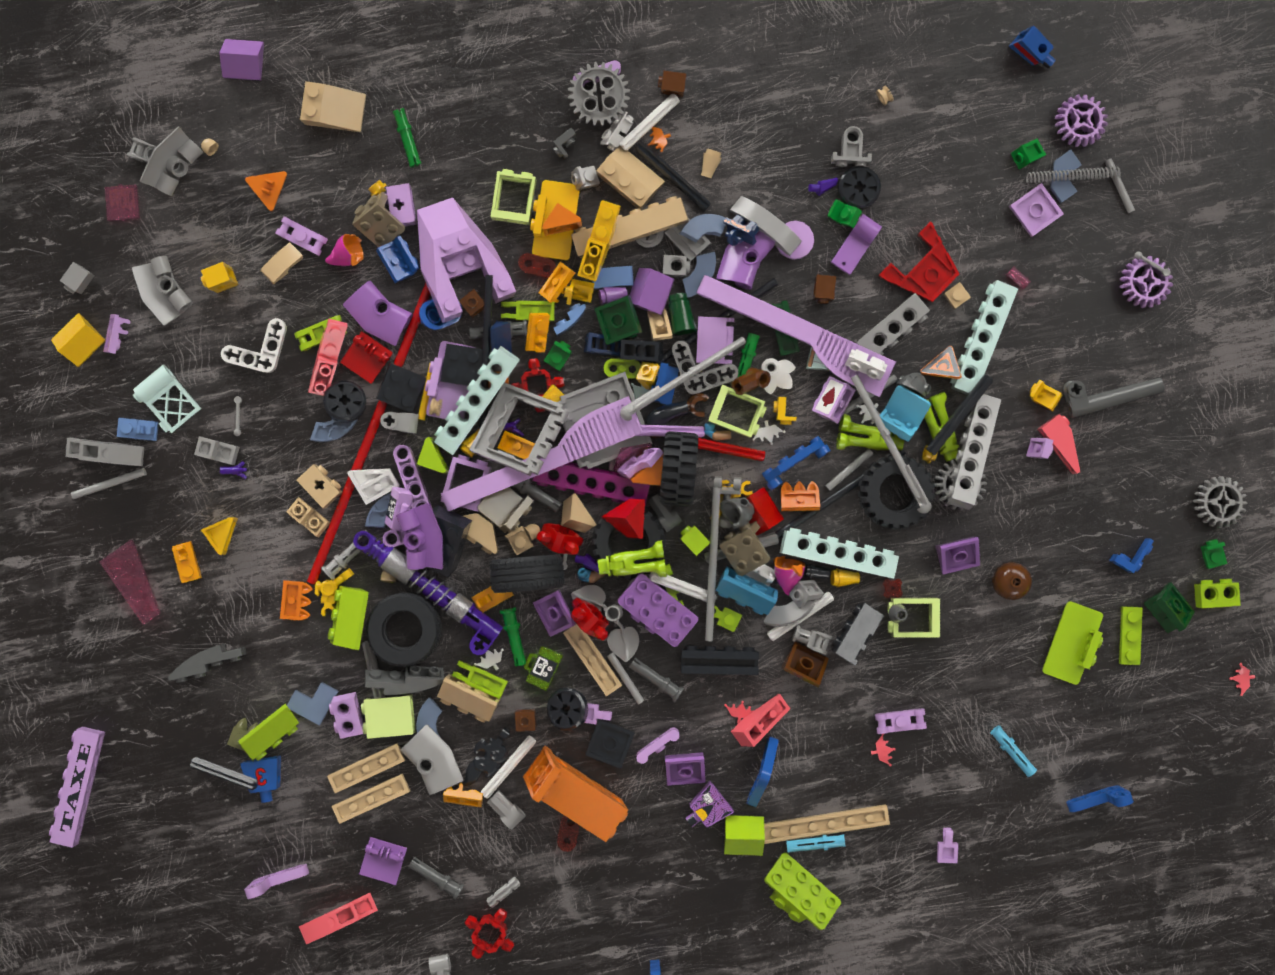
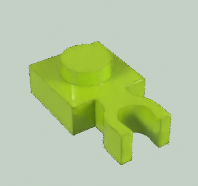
M715 606L714 618H718L716 624L734 632L742 615L727 607L720 611Z

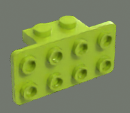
M1071 601L1066 603L1042 668L1043 673L1075 685L1079 684L1084 668L1090 669L1095 664L1097 658L1095 653L1103 642V633L1098 631L1103 619L1101 612Z
M788 853L780 855L764 879L765 883L774 890L770 898L777 907L786 911L792 920L799 923L807 919L819 930L825 929L841 904L838 897Z

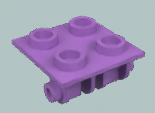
M370 837L359 874L396 885L407 848Z

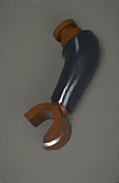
M697 393L691 395L688 402L685 400L657 407L649 413L646 423L649 425H666L670 420L688 414L689 411L698 417H704L705 413L703 411L695 410V404L698 401L705 402L709 397L706 394ZM650 436L654 438H661V436Z

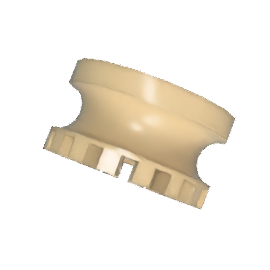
M886 86L882 90L878 89L876 91L879 100L884 106L888 104V101L892 102L894 100L893 95L890 94L891 91L888 92L889 89Z
M432 398L429 410L430 415L435 413L436 416H440L442 399L436 401L435 398Z

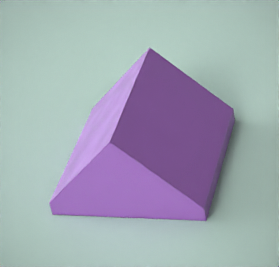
M225 39L219 52L222 77L261 80L264 42Z
M639 268L629 294L634 307L662 315L675 279L650 268Z
M969 537L936 545L942 574L980 566L978 537Z
M559 589L533 602L550 637L576 625Z
M703 752L665 755L667 786L705 783Z

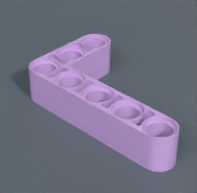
M405 445L397 446L394 449L393 455L405 490L411 492L412 487L416 484L421 489L418 495H413L411 507L415 508L422 502L425 504L430 503L431 505L413 451ZM405 448L408 451V455L405 459H401L399 451ZM411 466L414 469V474L411 477H407L405 469ZM393 529L387 531L383 535V543L388 547L403 545L404 532ZM392 533L397 536L395 544H390L388 541V536ZM416 536L412 537L413 541L418 540Z

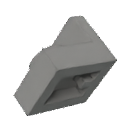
M579 166L571 172V180L576 186L577 191L600 184L594 166L585 168Z
M814 580L798 581L789 593V596L798 608H802L808 600H818L824 595Z

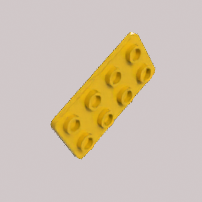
M549 180L542 182L541 194L538 196V200H534L533 211L536 212L535 219L531 220L530 230L534 234L532 254L534 256L569 260L573 240L571 234L574 233V230L545 236L542 225L557 203L576 215L580 190L577 191L574 184Z

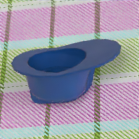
M433 299L423 303L419 311L421 324L433 330L450 326L461 318L460 316L442 323Z

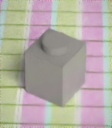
M73 262L60 281L65 284L63 288L74 294V292L82 294L95 275Z

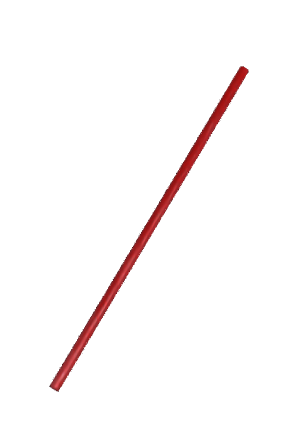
M426 283L393 363L401 368L421 321L419 315L420 307L423 303L429 301L431 296ZM378 401L351 470H362L381 422V416L384 414L388 403ZM349 476L307 579V582L315 585L354 490L355 486Z

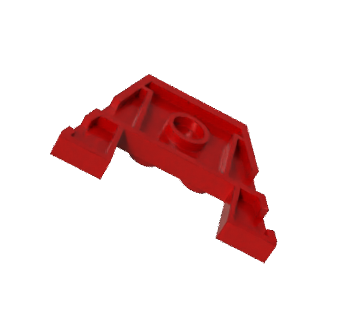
M930 221L918 234L932 248L906 276L890 263L878 277L933 302L959 275V272L942 244V240L938 236L933 223Z

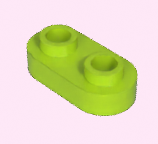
M613 358L605 362L604 372L608 377L625 372L628 379H635L641 364L637 360ZM615 365L617 370L611 372L610 366ZM630 366L636 368L634 373L629 372Z

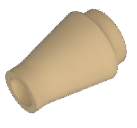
M711 149L706 150V153L703 154L702 176L712 178L722 159L720 158V152Z

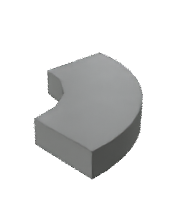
M808 600L802 608H798L794 601L787 605L774 606L766 616L764 624L774 627L788 626V624L805 618L811 612L815 603Z

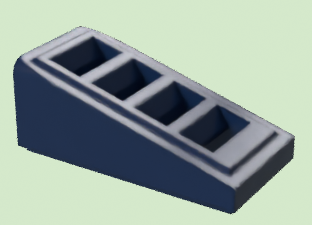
M589 332L585 336L584 353L620 357L621 341H618V352L614 351L615 343L610 344V351H608L603 334ZM592 339H595L594 348H591ZM600 340H603L602 349H599Z

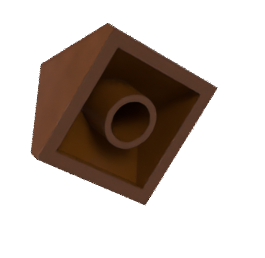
M794 642L781 668L819 687L829 658Z

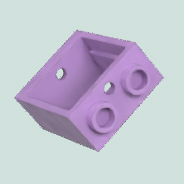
M458 455V458L453 457L443 492L451 488L457 463L484 470L483 476L490 474L492 467H488V462L477 460L476 463L470 462V457ZM483 498L461 507L479 512L477 506Z

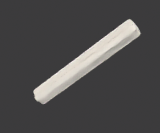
M671 94L620 141L619 144L622 149L629 150L680 102L679 98L675 94Z
M651 572L649 575V579L652 582L707 602L708 590L669 575L667 577H659L655 572Z
M826 592L821 599L813 601L815 606L805 618L788 624V626L774 627L767 632L768 637L772 641L776 640L834 601V597L830 592Z
M527 736L481 790L485 798L488 799L534 746L536 740L532 736Z

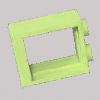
M503 169L502 172L497 171L491 210L492 220L530 225L537 181L532 173L521 172L520 175L514 174V171ZM503 180L530 184L526 214L499 210Z
M722 385L707 422L751 438L752 434L756 436L760 426L757 424L759 417L763 418L767 407L764 406L765 401L747 394L737 395L732 388ZM727 394L758 405L748 431L717 420Z
M891 598V602H888V614L889 609L895 604H929V632H898V623L888 621V633H891L892 637H940L939 598Z

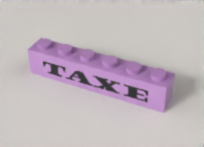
M81 727L76 729L72 735L71 741L73 746L67 755L69 763L62 777L64 784L58 793L60 801L54 810V817L56 818L54 825L51 826L49 836H51L50 843L67 847H74L79 844L105 732Z

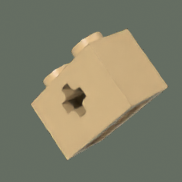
M313 464L297 481L322 508H327L342 494L340 490L341 485L335 479L331 480L327 476L328 471L322 465L317 466ZM318 481H319V482H325V483L323 484L324 489H321V488L318 489V487H319Z

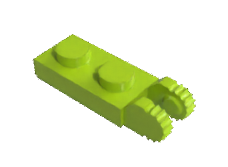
M549 301L501 302V307H516V314L504 313L501 314V319H516V321L526 319L529 321V313H548L550 315L549 321H554L555 302L553 301L552 303Z
M458 661L457 665L469 670L470 673L466 677L460 672L454 671L453 677L498 699L501 698L508 683L507 680L474 665L471 666L463 661Z

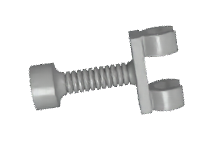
M715 476L714 487H721L720 494H724L723 500L731 499V494H741L742 478L734 477L733 487H722V476ZM724 515L719 518L720 527H733Z

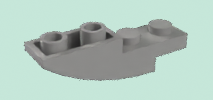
M72 437L67 438L65 457L102 463L143 466L144 447Z

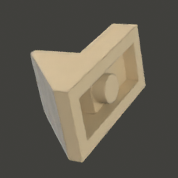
M666 309L663 310L662 315L647 311L651 341L673 338Z

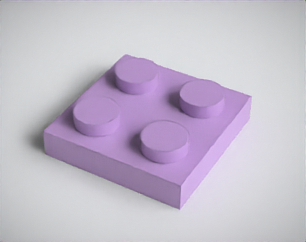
M1042 183L1009 206L1030 237H1033L1064 214Z

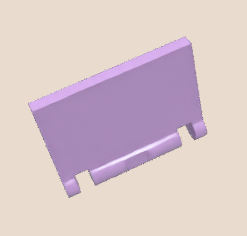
M698 316L696 363H701L733 342L734 327L726 326V322H734V318ZM725 357L715 363L728 364L732 363V360H725Z

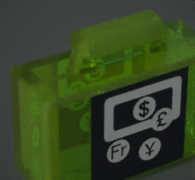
M543 645L538 654L530 653L524 665V668L529 671L526 682L547 690L563 655ZM532 657H535L532 668L528 667Z

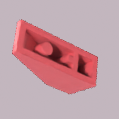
M1055 415L1037 430L1044 438L1053 440L1052 445L1055 453L1072 474H1078L1080 467L1072 429L1069 427L1070 422L1065 416Z
M777 694L743 718L731 732L741 746L755 747L790 710V707L781 694Z

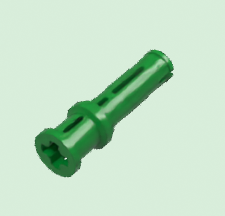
M512 607L500 610L499 612L502 614L505 624L503 629L507 631L514 665H525L527 662L519 634L520 623L517 622L515 613L517 609Z

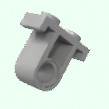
M851 126L845 130L841 140V156H837V152H833L831 164H836L837 167H846L847 164L866 167V165L871 163L872 154L862 157L863 133L860 128ZM854 134L857 137V141H850L847 135Z

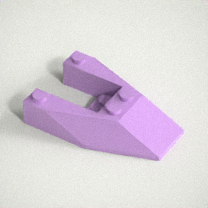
M454 198L417 210L421 272L442 323L458 318L462 314L461 306L450 282L453 278L482 269L484 276L493 275L492 296L495 303L514 297L516 293L515 287L493 244Z

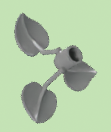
M587 585L571 593L573 600L580 598L595 605L600 611L604 608L606 618L609 621H614L620 627V629H614L610 632L607 639L608 646L624 662L630 660L638 649L639 634L635 628H623V625L619 622L623 615V607L621 605L609 607L604 605L603 603L606 600L605 592L597 585Z

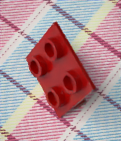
M361 331L359 335L354 337V343L340 363L372 384L393 352Z

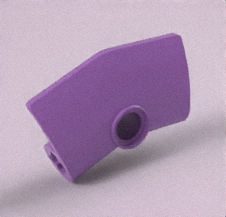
M759 230L755 235L757 242L753 246L744 241L735 246L728 244L716 277L717 280L733 281L736 286L750 290L760 262L775 246V242ZM750 257L756 258L754 262L747 261Z
M371 281L362 285L343 304L366 332L394 346L397 345L403 329L408 326L412 318V313L389 302ZM383 303L387 304V310L384 313H380L378 311L379 306Z
M430 503L397 514V520L405 535L403 542L407 547V569L418 570L431 567L442 570L443 536ZM413 535L417 537L418 543L413 541Z

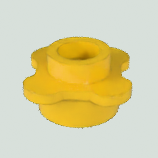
M378 180L368 189L371 192L370 195L377 196L382 191L385 192L386 189L384 187L386 184Z

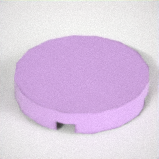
M787 222L786 225L802 242L790 256L778 247L777 249L780 254L789 259H801L808 255L813 248V232L803 222Z

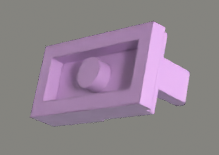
M116 314L110 315L103 352L115 354L116 350H119L121 340L118 339V333L128 334V331L123 330L120 324H130V320L121 318Z
M1031 438L1026 456L1048 459L1053 452V440L1048 438Z

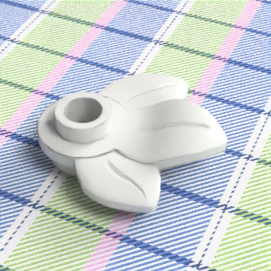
M769 358L762 363L761 370L768 371L771 376L769 385L764 388L767 393L772 394L777 386L783 389L792 388V378L789 373L796 368L792 362L785 359L777 361L776 359ZM769 364L774 365V371L768 370Z

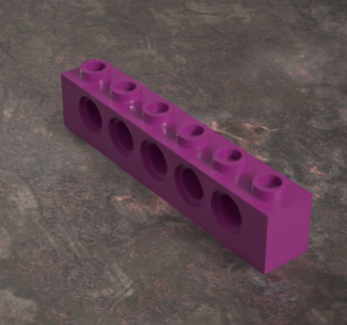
M571 462L552 469L559 473L558 478H552L549 475V471L533 477L532 480L540 486L554 485L558 490L566 491V489H572L574 493L585 495L586 492L593 494V497L604 499V497L612 498V501L618 503L629 499H645V505L650 487L649 484L633 483L631 478L623 477L617 472L594 467L587 469V466L579 468L578 464ZM575 474L578 477V481L570 482L568 475ZM588 478H594L597 484L595 486H589L586 480ZM612 482L616 488L614 490H607L605 484ZM631 486L634 489V493L626 494L624 488Z

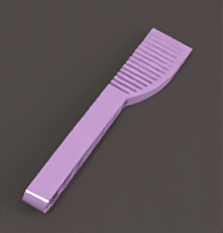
M704 275L696 292L704 298L811 345L819 360L834 375L853 386L855 385L851 378L858 375L866 391L880 397L896 363L885 356L709 276ZM852 349H858L868 354L866 361L870 362L872 356L885 361L884 364H887V368L881 380L872 379L867 374L854 371L845 365Z
M629 396L596 409L577 421L566 432L558 446L550 449L546 459L539 458L544 463L538 475L643 433L636 413L631 415L632 420L630 421L623 420L620 416V410L631 403ZM504 467L441 493L447 511H451L535 477L537 474L532 473L529 476L509 467Z

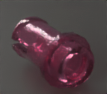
M1015 266L1006 274L1018 285V289L1024 290L1031 282L1029 277L1026 278Z

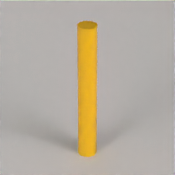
M429 367L426 376L425 386L427 380H430L432 374L429 372ZM425 386L419 409L418 419L425 420L429 400Z

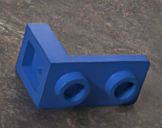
M1145 538L1132 560L1120 553V555L1113 554L1109 561L1128 573L1137 572L1143 564L1142 559L1144 556L1151 552L1154 540Z

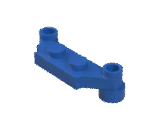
M817 436L810 441L811 445L807 447L802 445L794 451L795 455L790 458L786 456L778 461L779 465L775 469L769 468L764 471L762 475L767 481L766 485L770 491L783 483L779 477L781 474L815 453L818 459L822 458L831 451L829 446L825 445L821 438Z

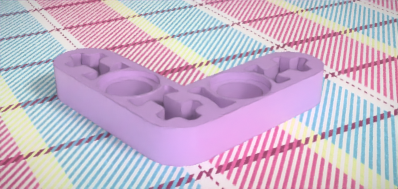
M301 864L253 880L244 889L247 899L264 894L271 886L309 874L307 864Z

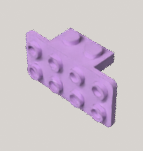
M448 341L441 342L438 358L435 357L434 361L430 363L429 372L432 374L425 386V391L428 392L427 395L429 396L426 410L428 416L445 419L451 410L453 412L456 411L458 408L456 402L461 395L465 397L469 392L466 389L468 386L440 382L446 344L472 346ZM432 398H435L436 401H439V399L443 401L442 406H440L442 407L440 416H436L435 413L429 414ZM460 411L461 418L464 419L466 411Z

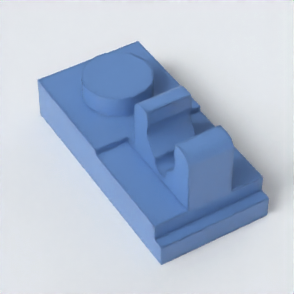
M119 418L117 437L157 441L159 422Z

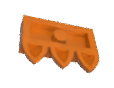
M800 481L796 483L794 491L788 482L782 485L780 492L781 511L820 510L819 488L815 482L811 481L807 490Z
M283 580L280 619L304 620L310 616L306 610L302 609V607L312 603L309 598L303 596V594L313 590L309 584L300 581Z

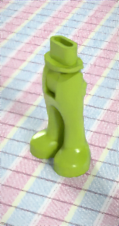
M945 392L929 398L941 423V426H938L930 406L924 418L932 439L935 438L949 420L945 408L947 399ZM955 431L940 449V454L944 455L946 462L955 459L958 453L957 448H959V445H957Z
M842 415L839 431L864 434L868 438L838 433L836 442L838 450H844L847 446H858L873 450H889L876 426L857 424L851 421L850 415ZM890 431L891 434L889 435L897 449L903 450L904 440L898 438L896 434Z
M662 540L655 542L648 549L621 552L606 556L605 559H598L599 574L626 576L644 572H655L659 577H667L665 559L647 563H634V561L641 559L664 558Z

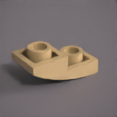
M289 242L262 267L261 272L275 284L288 274V270L303 259V255Z
M300 497L286 511L299 524H302L318 538L330 524L325 517Z

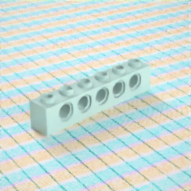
M998 280L993 282V284H989L985 293L988 295L987 299L981 303L978 311L981 313L979 319H975L971 330H974L972 337H968L964 346L967 348L966 352L958 360L962 377L960 379L951 378V389L968 395L985 374L1018 288ZM994 298H998L1001 301L1000 307L993 305ZM986 316L993 317V325L986 323ZM980 333L986 335V343L979 341L978 336ZM973 351L979 353L980 358L978 361L972 359L971 354ZM965 369H970L973 372L971 379L965 377Z
M502 346L498 350L493 349L488 357L491 361L487 366L485 364L482 365L477 372L480 375L477 381L472 380L466 388L469 390L465 397L461 395L456 402L458 406L456 411L453 412L451 410L445 418L447 423L444 428L440 426L434 434L437 437L434 443L452 455L520 360ZM492 365H500L502 368V372H494L492 370ZM488 380L491 383V387L484 388L481 385V381ZM472 395L478 396L480 403L474 404L470 397ZM460 411L468 412L469 418H461ZM449 427H456L458 434L450 433Z
M790 528V531L784 530L779 553L894 579L899 556L894 555V551L883 549L882 552L875 551L876 547L864 545V548L857 547L856 542L847 540L843 544L838 542V538L827 536L826 540L819 538L820 534L812 532L804 535L801 534V530ZM805 539L807 546L801 550L798 547V541ZM819 543L825 545V551L821 554L816 550ZM841 547L844 550V554L842 557L837 558L835 551ZM859 551L862 554V559L856 562L854 554ZM875 556H879L881 559L878 566H874L872 563Z

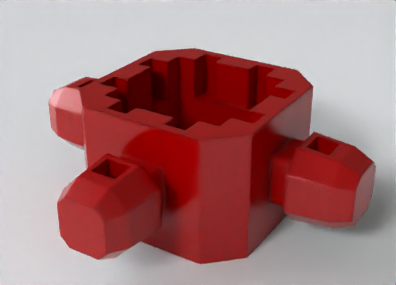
M535 358L529 359L528 363L531 371L525 372L522 375V384H519V382L511 384L528 391L527 378L543 375L546 377L548 390L552 385L562 388L564 386L563 377L551 379L549 372L545 369L539 370L540 363ZM535 407L537 413L545 412L544 409Z
M545 523L542 526V531L538 532L537 540L547 548L561 554L576 555L579 551L578 546H581L583 543V538L560 524Z
M575 598L572 601L574 610L571 613V617L586 634L597 637V639L602 641L608 637V632L605 628L609 625V621L595 605L580 598Z
M500 908L494 916L491 914L483 915L480 921H477L478 918L474 916H468L465 925L470 929H474L471 936L472 942L475 944L472 950L473 957L479 959L485 951L488 953L496 952L499 946L507 952L512 950L514 942L509 938H505L507 926L503 923L507 917V911ZM485 923H490L495 928L500 929L501 934L494 944H488L487 941L479 938L478 933Z

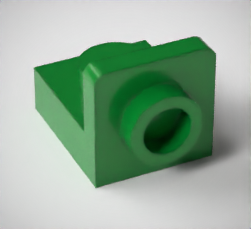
M1037 138L1021 145L1011 152V155L1017 167L1022 169L1028 164L1046 156V153Z
M836 199L828 213V217L841 225L854 228L862 210L846 205Z
M562 340L560 343L555 341L544 362L560 372L572 354V351L569 349L571 346Z
M1213 539L1206 541V545L1200 547L1207 569L1227 564L1223 546H1226L1225 542Z

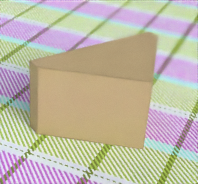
M576 493L563 501L561 526L586 533L597 525Z

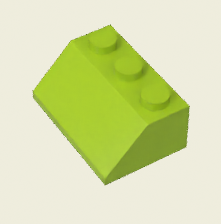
M339 586V590L335 591L334 601H337L336 609H333L331 613V620H334L333 627L329 628L328 639H330L331 644L359 650L369 592L360 588Z
M284 704L242 737L238 744L252 761L255 759L259 761L267 755L266 750L272 746L274 749L283 742L281 740L286 734L290 736L297 731L298 728L296 726L299 722L288 706Z

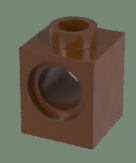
M663 71V76H659L658 88H661V94H675L676 96L684 97L686 73Z
M816 275L813 300H818L817 303L829 304V301L832 302L834 300L836 276Z
M474 289L459 300L472 318L484 310V301Z
M520 709L515 711L516 732L536 730V709Z

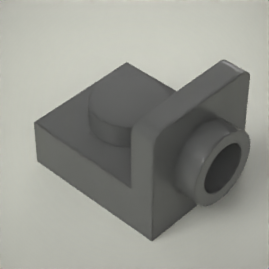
M572 128L553 141L555 146L553 148L554 152L559 158L563 156L565 160L568 158V154L563 147H570L576 138V133Z

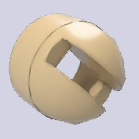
M205 139L201 144L202 150L208 156L213 155L219 147L218 143L212 139Z
M529 524L524 527L531 540L537 538L538 532H540L538 525Z
M384 570L380 581L396 583V578Z

